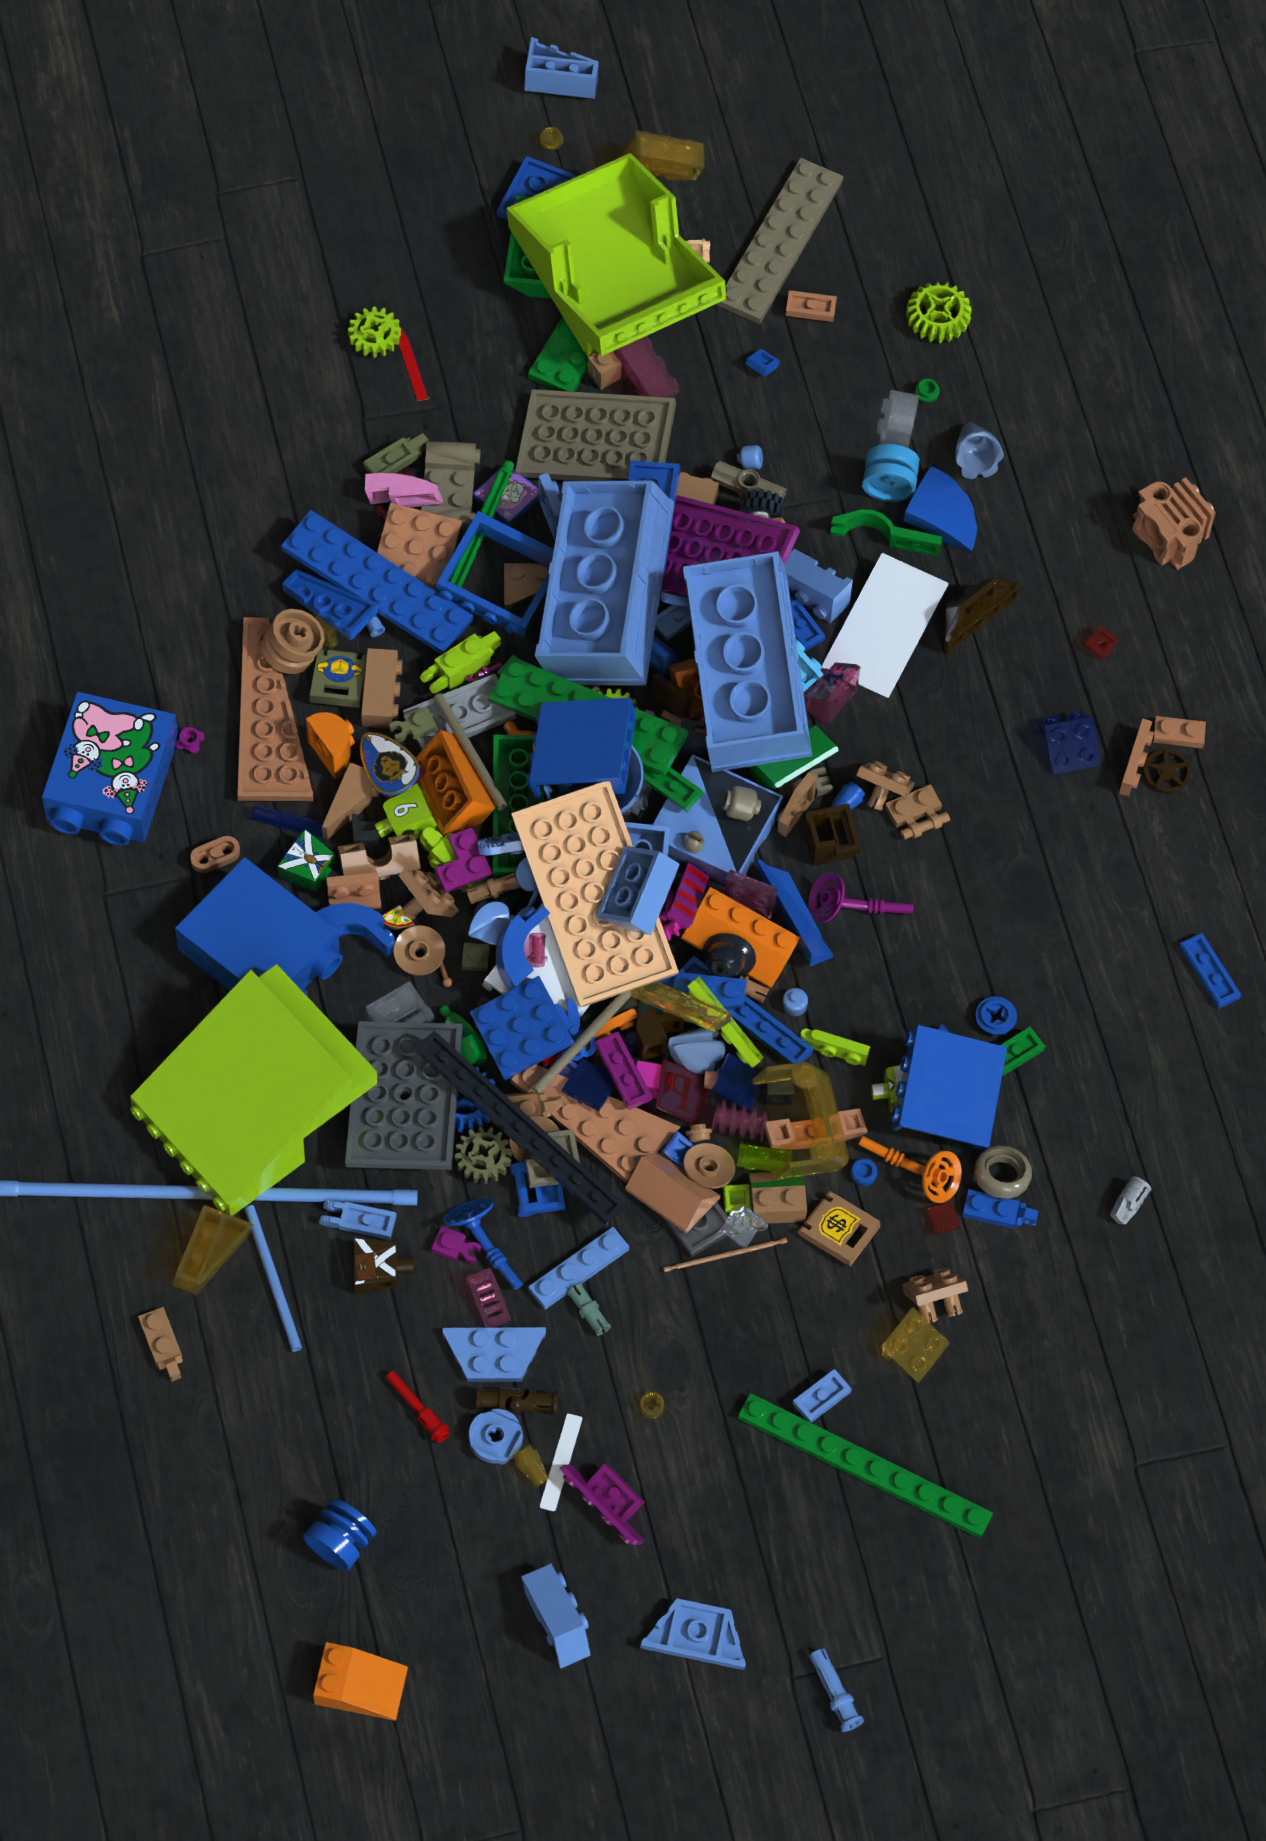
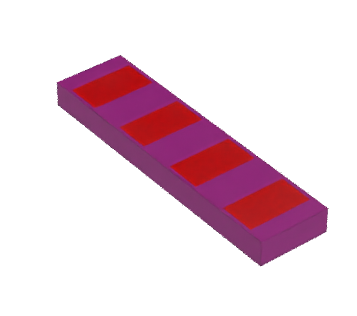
M688 862L682 871L667 916L685 928H689L694 921L710 875Z

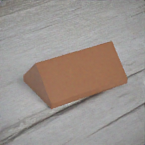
M661 1153L642 1156L626 1186L627 1192L684 1233H687L720 1199V1195L710 1188L694 1183L687 1176L685 1170L665 1158Z

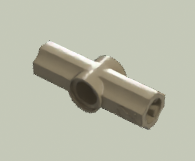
M722 461L717 462L711 475V480L737 492L740 498L746 491L751 492V489H756V491L764 489V492L770 490L772 494L778 493L779 497L784 498L787 490L784 487L760 478L759 474L754 470H741Z

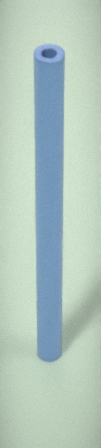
M254 1205L246 1206L244 1211L292 1352L302 1349V1345Z

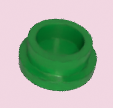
M923 379L915 388L916 397L923 402L935 401L940 392L939 386L932 379Z

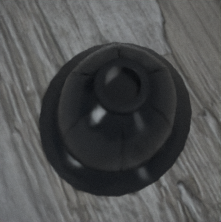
M720 933L709 938L704 944L702 954L704 962L716 976L740 978L750 973L756 963L755 951L751 944L740 936Z

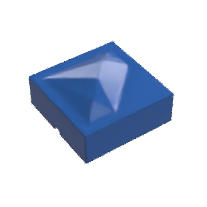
M763 349L756 351L746 361V365L764 377L777 369L780 363L778 359Z
M677 1131L672 1134L660 1153L679 1167L684 1168L685 1154L695 1145Z

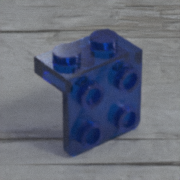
M1084 711L1069 713L1068 718L1060 719V716L1056 715L1046 717L1045 722L1038 723L1039 733L1044 734L1046 737L1050 767L1053 773L1060 774L1100 765L1101 759L1094 717L1092 715L1084 714Z

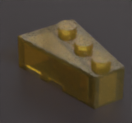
M204 1205L172 1285L197 1295L251 1234L254 1224Z

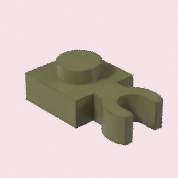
M427 706L404 714L405 722L394 721L389 724L390 732L394 730L401 731V733L394 735V740L398 743L404 741L407 735L410 734L415 740L437 731V725Z

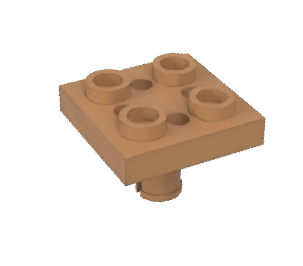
M873 761V763L860 766L857 776L876 784L867 805L870 807L875 806V809L882 810L889 790L904 796L912 791L915 782L909 780V775L900 771L892 773L886 770V765Z
M404 869L398 875L414 895L402 907L403 913L408 918L414 920L423 909L427 914L453 917L459 911L454 905V898L449 893L444 894L437 876L432 872Z

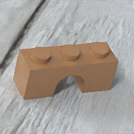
M414 834L388 837L389 851L380 859L368 857L363 842L338 846L343 876L378 872L379 880L389 878L390 875L401 873L404 869L421 870Z

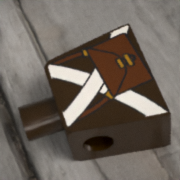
M354 1238L355 1295L398 1287V1273H413V1257H398L396 1243Z

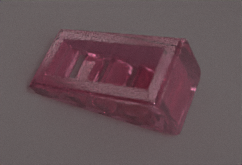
M488 1268L468 1276L466 1284L485 1328H494L510 1322L509 1312L492 1269ZM489 1282V1283H487V1284H484V1285L479 1286V1287L476 1288V1286H478V1285H480V1284ZM492 1290V1294L480 1298V1294ZM495 1300L497 1301V1304H494L492 1306L484 1308L483 1306ZM501 1310L502 1314L488 1319V1314Z

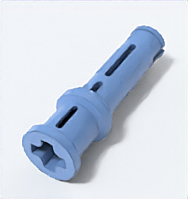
M819 1649L813 1652L809 1658L831 1700L830 1708L836 1712L842 1724L840 1726L841 1731L847 1732L857 1728L864 1722V1719L858 1715L852 1703L854 1701L853 1697L846 1693L826 1650Z

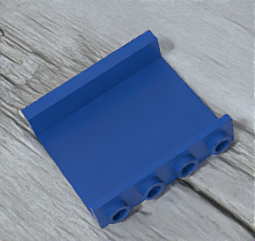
M631 698L546 702L541 704L540 713H537L536 716L537 733L533 735L534 753L530 754L531 773L527 774V786L532 789L535 798H540L542 785L607 781L611 782L615 794H625L636 712Z
M917 1025L911 1031H908L905 1038L907 1053L906 1056H903L900 1064V1071L903 1074L902 1080L898 1082L895 1091L898 1101L897 1106H894L891 1113L892 1130L898 1131L904 1127L971 1144V1150L982 1152L986 1150L990 1145L1007 1047Z

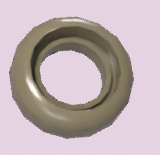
M998 1145L987 1148L979 1155L974 1166V1174L978 1186L987 1194L995 1198L1010 1199L1018 1197L1026 1191L1032 1179V1167L1027 1157L1019 1150L1010 1146ZM1005 1162L1015 1168L1018 1177L1011 1182H1000L991 1176L989 1166L993 1163Z

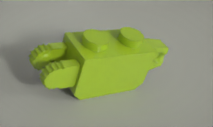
M495 631L483 638L481 636L478 637L474 633L436 658L435 664L425 670L420 675V679L423 682H428L436 676L440 677L429 688L434 694L447 686L449 689H455L467 681L469 674L474 676L481 671V667H487L490 664V657L494 654L493 650L501 645V638Z
M429 826L426 829L424 828L419 836V843L429 852L427 858L430 860V865L436 869L456 861L448 841V837L455 833H448L443 837L438 831H435V828L433 829V827ZM488 878L474 882L459 889L465 892L467 888L488 882Z

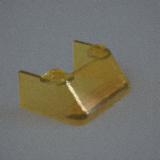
M807 1062L764 1068L752 1079L753 1085L792 1080L796 1086L804 1089L816 1138L809 1148L811 1160L788 1163L775 1174L776 1180L834 1172L842 1169L848 1163L849 1154L829 1075L824 1070Z

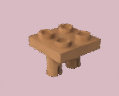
M941 1268L935 1270L933 1275L926 1277L923 1275L914 1276L909 1279V1282L902 1284L904 1294L918 1306L921 1324H930V1320L932 1322L938 1320L933 1301L940 1299L944 1301L946 1316H955V1312H957V1315L963 1313L958 1294L968 1291L966 1281L952 1269Z

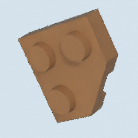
M808 772L804 779L799 778L793 786L792 791L794 792L788 804L777 817V832L786 837L814 801L817 782L815 775Z

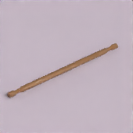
M782 1238L778 1241H770L679 1263L674 1266H666L663 1269L664 1272H668L673 1269L685 1268L772 1247L776 1244L787 1243V1239Z

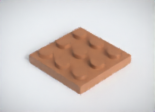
M390 503L377 553L436 591V583L457 548L463 521Z

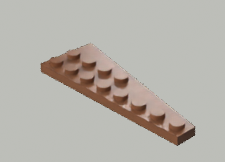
M244 617L238 801H313V791L283 674L266 661L261 651L263 635L271 626L269 618Z

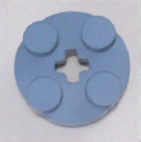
M492 1409L490 1412L479 1414L473 1420L469 1429L470 1448L478 1458L485 1462L506 1464L511 1458L516 1456L522 1446L523 1433L518 1419L512 1413L503 1409ZM497 1430L500 1431V1436L503 1439L496 1442L491 1441V1437L488 1436L489 1433H496Z

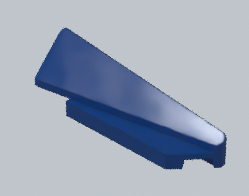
M757 860L756 870L788 931L800 937L796 947L798 950L801 949L809 966L811 967L833 958V953L822 940V935L790 874L765 865L762 860Z

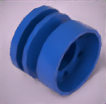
M333 1498L327 1503V1509L322 1510L320 1513L325 1523L314 1521L303 1535V1539L322 1559L338 1569L349 1571L360 1557L355 1546L366 1548L369 1545L368 1540L373 1539L377 1532L375 1527L362 1513L345 1502Z

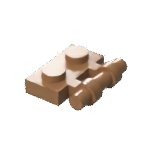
M931 784L885 803V809L895 827L898 828L903 825L907 827L900 831L903 840L910 837L915 839L921 836L922 832L932 828L936 830L941 828L942 824L950 821L947 812L939 815L935 813L941 810L942 804ZM924 816L927 818V820L920 823L915 822V820Z

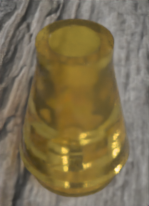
M531 1445L513 1456L516 1461L514 1465L533 1482L535 1487L540 1486L549 1479L537 1449L534 1450Z

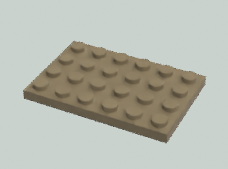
M532 389L515 473L526 478H539V475L548 473L550 479L628 481L631 460L665 463L676 400L675 398Z

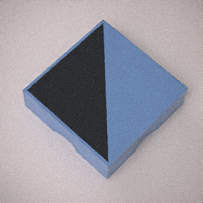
M692 754L681 775L702 789L703 795L688 812H685L667 799L653 825L671 827L669 858L683 865L690 862L709 874V878L737 891L753 863L758 847L767 838L779 813L782 811L784 796L728 770L712 772L710 762ZM734 785L754 789L757 792L758 799L761 800V808L758 815L754 814L749 821L729 818L721 807L725 791L730 790ZM691 831H698L704 838V847L702 851L696 854L689 853L684 848V838Z

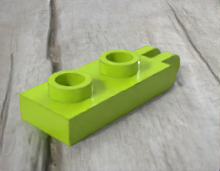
M803 1029L801 1031L800 1038L812 1046L814 1050L820 1051L824 1056H836L845 1059L846 1062L852 1065H866L870 1046L820 1030Z

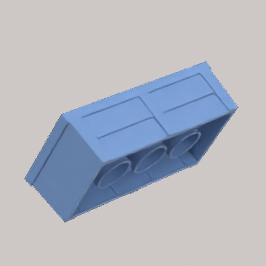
M563 481L561 492L563 497L553 558L549 566L548 574L550 577L539 644L536 646L535 657L544 670L579 685H646L674 501L668 498L654 481Z
M779 552L683 567L694 636L695 661L706 724V743L712 772L813 757L787 572Z

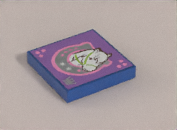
M513 468L512 476L500 498L494 516L510 527L538 500L539 488L524 476L516 474ZM498 471L473 493V499L482 506L491 490Z

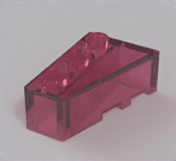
M647 336L613 351L622 363V378L624 380L627 378L631 380L635 386L633 391L637 396L676 398L680 393L678 382L674 377H670L666 371L665 362L660 356L655 354L652 349V342Z

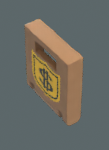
M828 1191L825 1194L827 1200L822 1199L804 1222V1226L810 1230L800 1227L798 1234L851 1267L880 1228V1221L835 1193ZM860 1225V1231L864 1235L855 1247L852 1248L846 1243Z

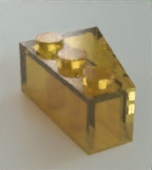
M636 131L621 155L623 157L631 153L653 176H666V180H696L704 169V143L673 138L667 135L651 134L646 131Z

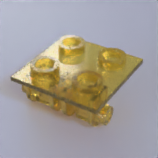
M912 1307L881 1346L883 1350L881 1355L886 1360L892 1358L919 1383L950 1343Z

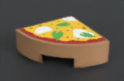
M401 905L382 915L384 917V927L387 929L404 931L414 926L413 921L403 913Z

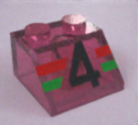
M835 662L830 669L825 668L822 671L824 675L818 679L819 681L816 685H811L804 693L806 711L828 725L857 692L861 667L857 664Z

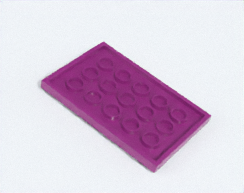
M677 495L662 592L688 598L683 567L777 551L783 563L786 564L800 530L794 525Z

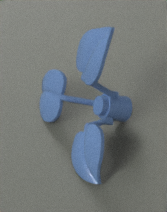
M527 857L517 867L516 881L523 890L533 891V895L527 907L518 913L521 918L533 908L539 892ZM488 903L474 916L468 935L488 944L497 945L504 927L515 915L509 916L508 907L504 903Z

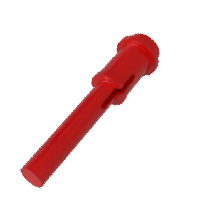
M391 1371L386 1378L419 1416L417 1420L431 1434V1440H436L437 1443L444 1441L450 1435L449 1426L443 1424L431 1408L426 1409L395 1371Z

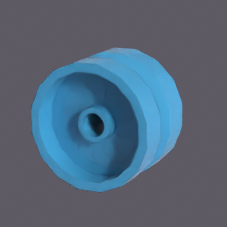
M881 444L872 447L866 455V470L864 471L862 485L864 491L871 497L882 501L897 502L910 499L916 490V476L920 460L918 455L911 449L901 445Z

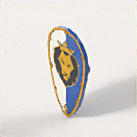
M372 732L362 736L360 756L366 774L375 790L388 796L397 795L408 790L419 776L420 766L417 759L408 749L388 736Z

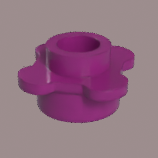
M184 727L180 731V739L175 743L176 747L180 750H189L195 754L200 750L199 744L204 740V733L192 727Z

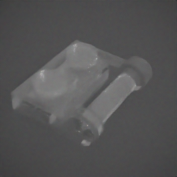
M410 981L366 1006V1012L373 1022H396L416 1009L419 1013L404 1022L423 1023L426 1021L428 1023L434 1019L431 1009L424 1003Z

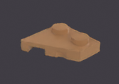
M504 563V610L511 609L512 605L523 600L528 602L534 599L549 572V568L542 564Z

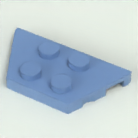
M546 1327L443 1328V1337L447 1340L453 1356L462 1368V1373L467 1382H521L529 1364L536 1355V1350L546 1335Z
M677 1598L669 1607L668 1612L655 1624L654 1629L641 1642V1649L745 1670L746 1662L742 1655L739 1637L735 1630L734 1619L730 1609Z

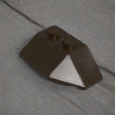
M998 578L986 579L979 582L976 586H969L958 600L953 599L945 608L943 652L946 655L1018 599L1021 585L1017 582Z

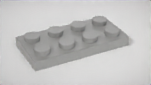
M495 674L443 694L468 738L516 719V713L495 705L488 699L498 681ZM434 698L403 710L404 715L427 706L437 725L436 732L416 739L421 751L440 730L454 734Z

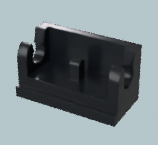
M682 717L680 727L687 729L689 735L679 751V763L687 764L692 754L708 761L706 735L693 732L695 728L706 729V724Z

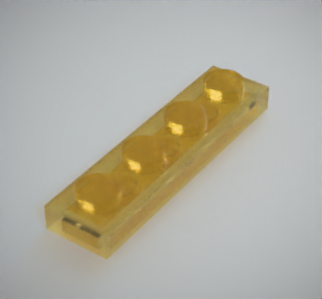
M657 981L634 988L631 991V997L645 1004L657 1007L666 1013L678 1016L687 1022L699 1025L708 1031L716 1032L731 1022L730 1012Z

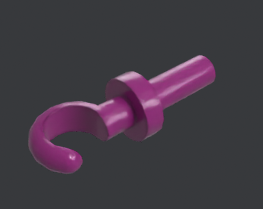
M501 663L489 668L486 666L481 667V671L473 679L472 674L468 675L467 682L470 684L480 680L482 677L490 676L491 673L502 668Z

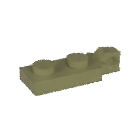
M424 433L412 440L410 437L407 439L403 437L363 462L364 468L369 474H395L418 460L422 456V452L426 450L429 440Z

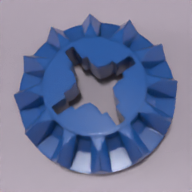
M996 996L986 998L976 1009L977 1026H980L984 1033L988 1032L993 1034L994 1037L998 1034L1006 1035L1015 1026L1017 1020L1016 1009L1005 998ZM1002 1010L1000 1019L1002 1021L996 1020L995 1022L991 1023V1014L995 1015L997 1012L999 1013V1011Z

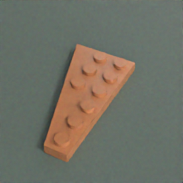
M535 1064L515 1075L510 1083L522 1093L533 1092L531 1087L548 1069ZM560 1074L543 1090V1093L547 1094V1098L562 1096L564 1107L559 1108L558 1111L550 1112V1117L564 1130L574 1129L575 1139L626 1184H628L641 1157L658 1153L666 1145L672 1134L680 1129V1126L636 1107L628 1110L624 1102L608 1095H599L603 1094L599 1093V1091L594 1093L587 1092L594 1089L586 1086L585 1093L606 1098L603 1102L591 1106L597 1102L587 1101H596V1098L599 1102L601 1101L600 1097H595L594 1099L581 1098L584 1097V1091L583 1094L580 1089L577 1092L572 1083L574 1080L570 1081L571 1079ZM569 1082L572 1085L571 1089L575 1090V1096H572L573 1093H571L570 1089H568L567 1087ZM576 1083L580 1088L584 1090L583 1085Z

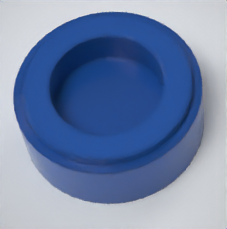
M869 1159L855 1161L851 1168L853 1182L859 1186H869L874 1183L877 1177L875 1163Z

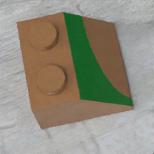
M802 1171L749 1173L753 1224L805 1222L807 1203Z

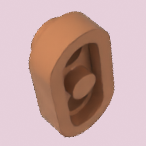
M223 836L195 848L190 857L191 865L199 873L211 872L236 861L240 855V846L235 838ZM225 850L232 851L230 854L223 853ZM203 859L208 860L206 864L200 863Z

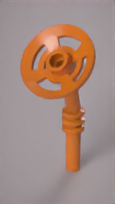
M865 1136L862 1137L859 1143L865 1149L885 1158V1162L890 1161V1164L893 1165L895 1163L897 1168L901 1166L923 1176L922 1185L924 1193L933 1202L944 1203L954 1196L960 1185L962 1175L961 1164L958 1157L952 1152L939 1151L924 1166L904 1157V1153L899 1154L898 1150L894 1152V1148L888 1149ZM942 1157L947 1158L951 1166H949L945 1161H942ZM949 1176H952L948 1188L944 1191L943 1186L948 1181ZM929 1189L936 1191V1195H933Z

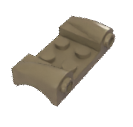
M427 442L424 480L438 486L443 504L422 505L421 511L463 521L460 537L463 538L476 516V513H472L475 464H480V449H476V443Z

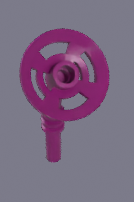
M826 873L818 878L811 889L808 900V909L813 920L820 923L833 919L841 907L868 911L869 914H872L873 911L874 914L880 912L882 915L884 912L913 914L914 904L885 902L884 899H881L879 902L878 899L873 901L872 898L869 901L844 898L845 887L843 880L835 873ZM830 881H836L835 884L825 885ZM821 893L820 902H821V906H822V907H820V908L818 909V908H817V901H818V896H819V894Z

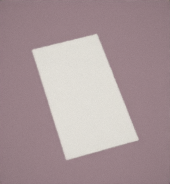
M882 553L830 649L822 668L837 675L843 673L845 675L844 678L889 698L948 583ZM841 663H845L839 671L835 670ZM847 663L850 664L845 671H841Z

